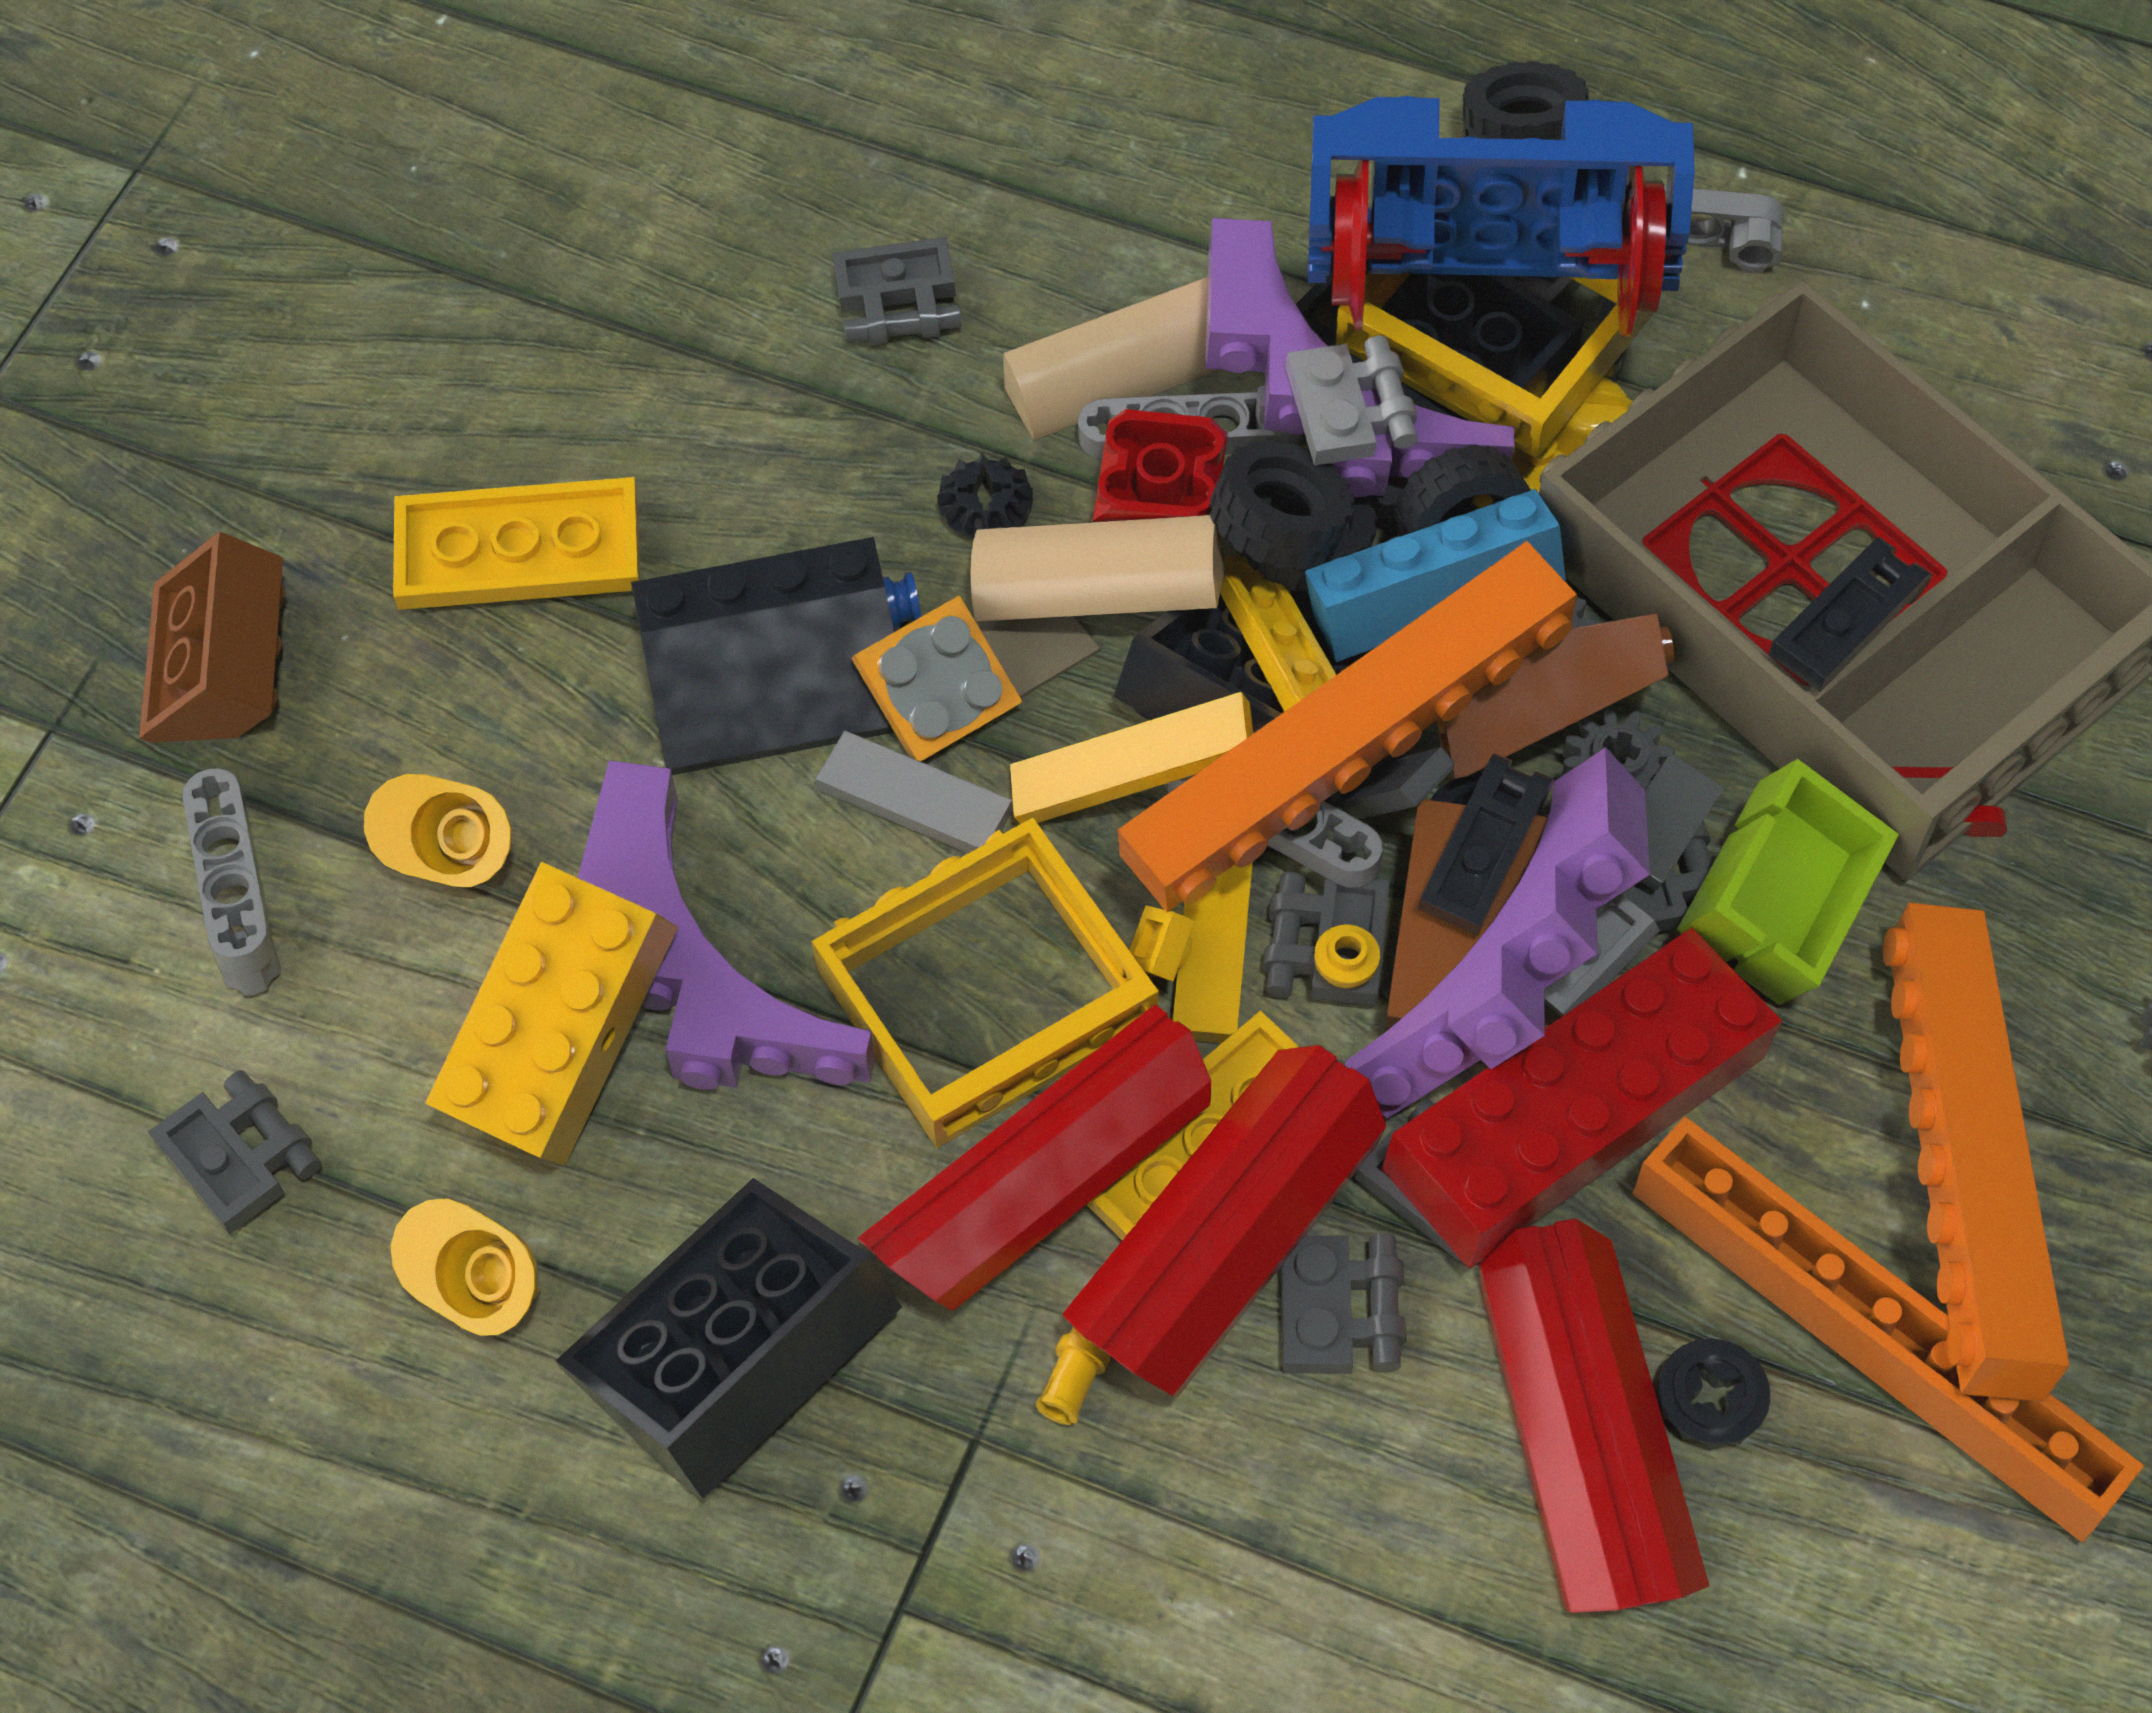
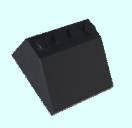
M1330 272V276H1326V283H1316L1295 305L1313 332L1327 346H1335L1337 316L1340 306H1332V272ZM1410 274L1381 308V310L1539 398L1545 394L1580 349L1583 323L1510 276ZM1350 353L1353 363L1364 362V360ZM1401 382L1404 395L1410 397L1415 405L1469 421Z
M874 537L631 582L666 768L671 769L672 775L837 744L844 731L862 738L895 733L851 659L855 654L894 633Z
M1221 594L1219 595L1217 608L1168 611L1133 637L1114 694L1115 698L1134 708L1140 716L1153 720L1242 692L1250 702L1253 734L1285 712ZM1303 616L1336 675L1368 653L1366 651L1335 662L1314 621ZM1338 790L1324 801L1334 807H1338L1354 790L1345 794Z
M752 1178L556 1360V1363L666 1471L700 1498L704 1499L888 1322L902 1306L870 1254L758 1180Z

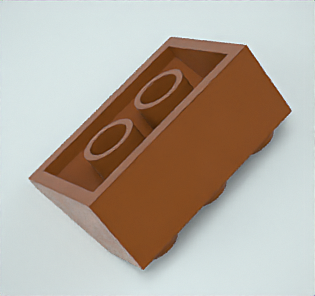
M219 531L154 583L139 739L152 743L239 738L271 715L277 701V689L274 687L275 660L281 648V637L277 634L279 609L285 596V586L281 583L283 557Z

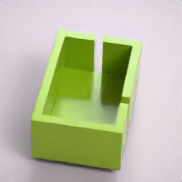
M1798 758L1758 781L1735 823L1739 830L1730 834L1677 928L1683 934L1692 927L1725 962L1733 958L1738 960L1734 971L1778 1005L1820 986L1899 836L1896 831Z

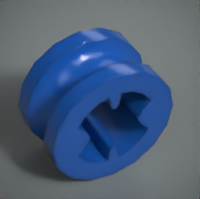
M912 572L904 573V577L900 581H892L889 576L883 577L893 629L897 631L900 629L901 624L905 622L911 623L921 617Z

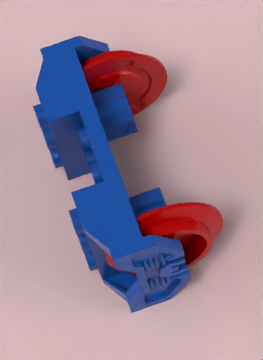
M1413 96L1375 97L1333 116L1313 115L1308 283H1326V276H1330V272H1332V306H1349L1355 331H1362L1365 274L1369 272L1371 274L1407 273L1583 277L1588 279L1618 278V320L1622 338H1629L1631 336L1639 313L1657 312L1661 291L1679 290L1680 273H1682L1683 269L1682 255L1686 253V244L1689 240L1695 174L1693 123H1675L1630 102L1602 100L1565 101L1560 140H1542L1539 138H1439L1440 98H1416ZM1331 159L1358 160L1354 174H1336L1335 196H1330ZM1369 160H1373L1370 207L1368 208ZM1642 166H1668L1666 191L1662 180L1645 179Z

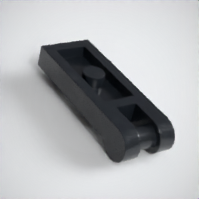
M1878 537L1773 640L1769 655L1821 692L1907 604H1912L1922 594L1929 584L1932 574L1916 562L1911 566L1907 565L1894 555L1896 552L1895 547ZM1876 577H1882L1884 580L1889 582L1891 586L1888 587L1880 580H1878Z
M1493 753L1419 900L1418 906L1419 910L1477 936L1480 934L1523 843L1547 799L1554 781L1553 778L1537 771L1530 776L1511 768L1512 760ZM1499 791L1520 799L1517 808L1496 800L1495 797Z

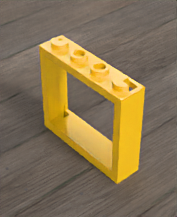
M1369 272L1365 276L1362 331H1355L1349 306H1340L1337 316L1336 345L1347 344L1351 354L1366 361L1368 358L1364 348L1365 342L1374 336L1386 337L1391 352H1395L1400 358L1404 375L1400 380L1402 383L1469 421L1514 427V446L1538 459L1654 313H1639L1631 336L1629 338H1622L1618 320V278L1588 279L1569 277L1617 304L1541 398L1381 310L1386 301L1397 291L1400 284L1410 275L1407 273L1371 274Z
M1033 817L1004 834L997 830L987 839L984 845L962 857L952 856L943 860L931 871L930 875L909 887H896L889 890L877 900L875 906L851 919L841 918L834 921L835 928L812 940L818 973L855 1028L871 1031L875 1058L936 1149L1065 1075L1154 1004L1157 1006L1159 1004V991ZM1029 871L1113 990L930 1094L849 972Z

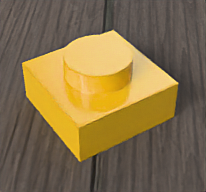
M1145 905L1129 951L1147 975L1173 982L1177 970L1184 965L1190 954L1192 946L1190 934L1196 920L1172 911L1167 913L1164 909Z

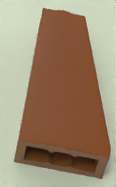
M1655 613L1571 628L1566 637L1554 647L1544 650L1540 646L1523 658L1520 668L1508 680L1499 685H1493L1491 682L1473 694L1469 705L1453 719L1443 721L1439 718L1436 720L1440 746L1455 763L1452 766L1454 769L1446 776V779L1452 780L1466 777L1486 767L1493 753L1507 757L1667 677L1668 670L1666 664L1674 662L1673 642L1668 627L1659 626L1658 615Z
M1423 799L1418 804L1384 1033L1436 988L1463 960L1494 922L1520 883L1537 850L1548 817H1536L1480 934L1477 936L1418 909L1419 900L1466 805Z

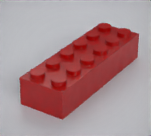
M1691 927L1545 1028V1036L1492 1069L1486 1068L1393 1132L1382 1171L1422 1214L1467 1268L1470 1269L1490 1255L1515 1229L1529 1227L1763 1060L1782 1020Z

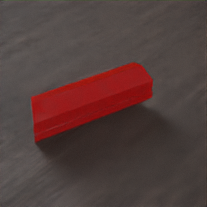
M1154 1004L862 1233L857 1239L871 1250L889 1269L935 1302L954 1311L1211 1105V1078L1191 1030L1179 1021H1173L1168 1017L1167 1012Z
M1321 1045L1277 1050L1062 1314L1086 1339L1105 1351L1132 1373L1172 1397H1179L1375 1149L1387 1127L1370 1080L1354 1068L1350 1067L1349 1069L1336 1060L1337 1057Z
M1576 1218L1554 1222V1225L1539 1228L1538 1225L1515 1229L1480 1263V1287L1565 1610L1571 1613L1622 1610L1683 1598L1709 1587V1581L1612 1240Z

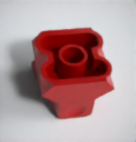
M1124 409L1108 421L1093 522L1205 516L1211 514L1212 508L1209 507L1210 499L1224 466L1228 433L1211 417Z

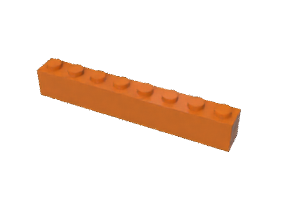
M1528 541L1524 542L1117 830L1120 857L1167 913L1182 902L1186 905L1197 902L1213 888L1219 875L1235 864L1238 867H1244L1252 863L1265 851L1268 846V840L1287 827L1290 830H1296L1305 825L1318 812L1320 803L1338 790L1342 794L1354 790L1368 777L1373 765L1389 754L1392 757H1398L1407 752L1418 742L1422 735V730L1439 718L1443 721H1448L1459 715L1469 705L1473 694L1490 682L1493 685H1499L1508 680L1520 668L1523 658L1540 646L1547 650L1557 645L1566 637L1573 626L1572 619L1577 594Z
M1909 902L1897 925L1890 927L1885 934L1883 960L1885 965L1891 966L1894 988L1891 997V1011L1895 1019H1900L1903 1036L1900 1048V1066L1904 1073H1909L1912 1091L1909 1103V1121L1912 1128L1918 1129L1921 1146L1918 1160V1177L1920 1183L1927 1186L1931 1207L1927 1220V1233L1930 1242L1937 1244L1940 1262L1937 1276V1294L1940 1302L1947 1305L1950 1323L1947 1336L1948 1360L1952 1365L1957 1366L1961 1394L2044 1402L2070 1364L1985 912L1983 910Z
M1686 1116L1679 1121L1643 1162L1633 1191V1195L2080 1542L2084 1543L2145 1466L2050 1393L2044 1402L1961 1394L1957 1366L1952 1365L1947 1356V1336L1950 1329L1948 1315Z

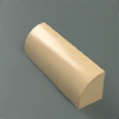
M1208 277L1003 353L1005 390L1033 441L1078 424L1079 413L1085 405L1092 401L1109 398L1150 397L1219 371L1220 369H1206Z
M1210 515L977 530L971 554V594L975 621L1217 608L1226 567L1221 537L1218 532L1219 528L1216 523L1212 522Z

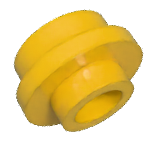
M1338 925L1325 931L1318 939L1315 946L1314 962L1320 975L1333 986L1343 989L1355 988L1369 981L1376 973L1380 962V948L1376 939L1367 930L1355 925ZM1340 948H1351L1356 950L1359 955L1353 959H1344L1336 951Z

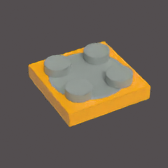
M960 595L860 651L851 658L908 756L919 762L1023 702Z

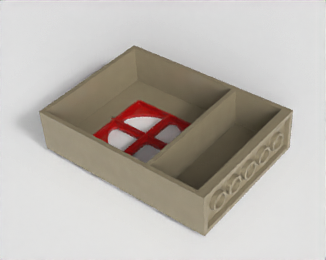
M1803 280L1783 295L1779 292L1771 295L1760 306L1756 315L1743 325L1734 324L1728 327L1719 336L1711 349L1699 358L1691 356L1684 360L1675 370L1670 380L1655 391L1652 388L1643 391L1632 402L1626 413L1612 423L1604 421L1588 435L1584 444L1570 455L1560 454L1551 460L1539 478L1541 483L1539 495L1560 525L1566 578L1614 621L1657 613L1659 626L1668 627L1673 642L1674 662L1666 664L1667 669L1779 769L1798 758L1896 831L1899 836L1884 863L1906 882L1970 829L1972 822L1963 821L1973 812L1977 805L1997 806L2152 676V565ZM1777 484L1792 486L1831 500L1838 507V512L1797 544L1786 545L1732 500L1731 494L1742 487L1751 485ZM1704 515H1713L1720 519L1768 562L1767 568L1723 601L1713 600L1705 593L1694 573L1689 552L1690 533L1695 522ZM1857 528L1864 529L1872 535L1874 540L1880 537L1895 547L1896 552L1894 555L1909 566L1916 562L1932 574V578L1922 594L1912 604H1907L1819 692L1769 655L1773 641L1750 632L1740 623L1739 619L1784 584L1797 586L1814 600L1829 583L1813 570L1810 563L1851 530ZM1892 767L1954 768L1942 778H1903Z

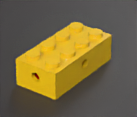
M541 862L425 1104L534 1156L565 1166L676 934L678 926L653 911Z

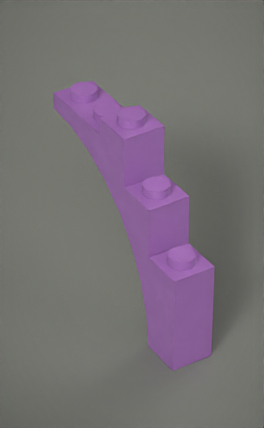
M1212 218L1208 254L1206 369H1220L1234 373L1246 371L1265 372L1264 430L1284 431L1289 434H1305L1285 368L1287 353L1328 346L1309 327L1288 293L1275 256L1272 221ZM1377 389L1361 391L1366 407L1379 406L1381 404ZM1414 404L1418 417L1414 424L1418 440L1413 446L1399 449L1394 446L1391 433L1376 435L1377 443L1374 457L1332 464L1338 469L1341 477L1346 478L1350 485L1349 491L1353 493L1354 497H1365L1368 495L1385 496L1389 476L1405 477L1408 479L1414 471L1417 472L1425 465L1424 462L1433 456L1436 458L1444 454L1446 450L1454 447L1460 449L1465 448L1466 445L1477 444L1479 447L1486 448L1488 445L1497 448L1500 454L1505 453L1512 458L1514 427L1466 421Z
M1606 747L1554 781L1551 810L1537 850L1520 883L1494 922L1463 960L1424 1000L1387 1032L1345 1061L1346 1067L1349 1069L1350 1067L1354 1068L1370 1080L1382 1115L1386 1119L1478 1061L1482 1060L1492 1069L1545 1036L1544 988L1598 955L1596 909L1650 875L1645 789Z
M609 760L577 878L653 911L678 926L676 934L641 1005L652 1010H667L671 1006L676 1007L665 1050L673 1078L680 1079L690 1087L703 1090L715 1089L718 1085L737 1088L742 1064H745L767 1075L778 1076L784 1075L788 1071L813 1074L818 1079L835 1085H846L851 1083L852 1080L870 1083L875 1063L871 1031L822 1020L775 999L738 973L704 937L681 898L675 879L672 840L678 797L671 769Z

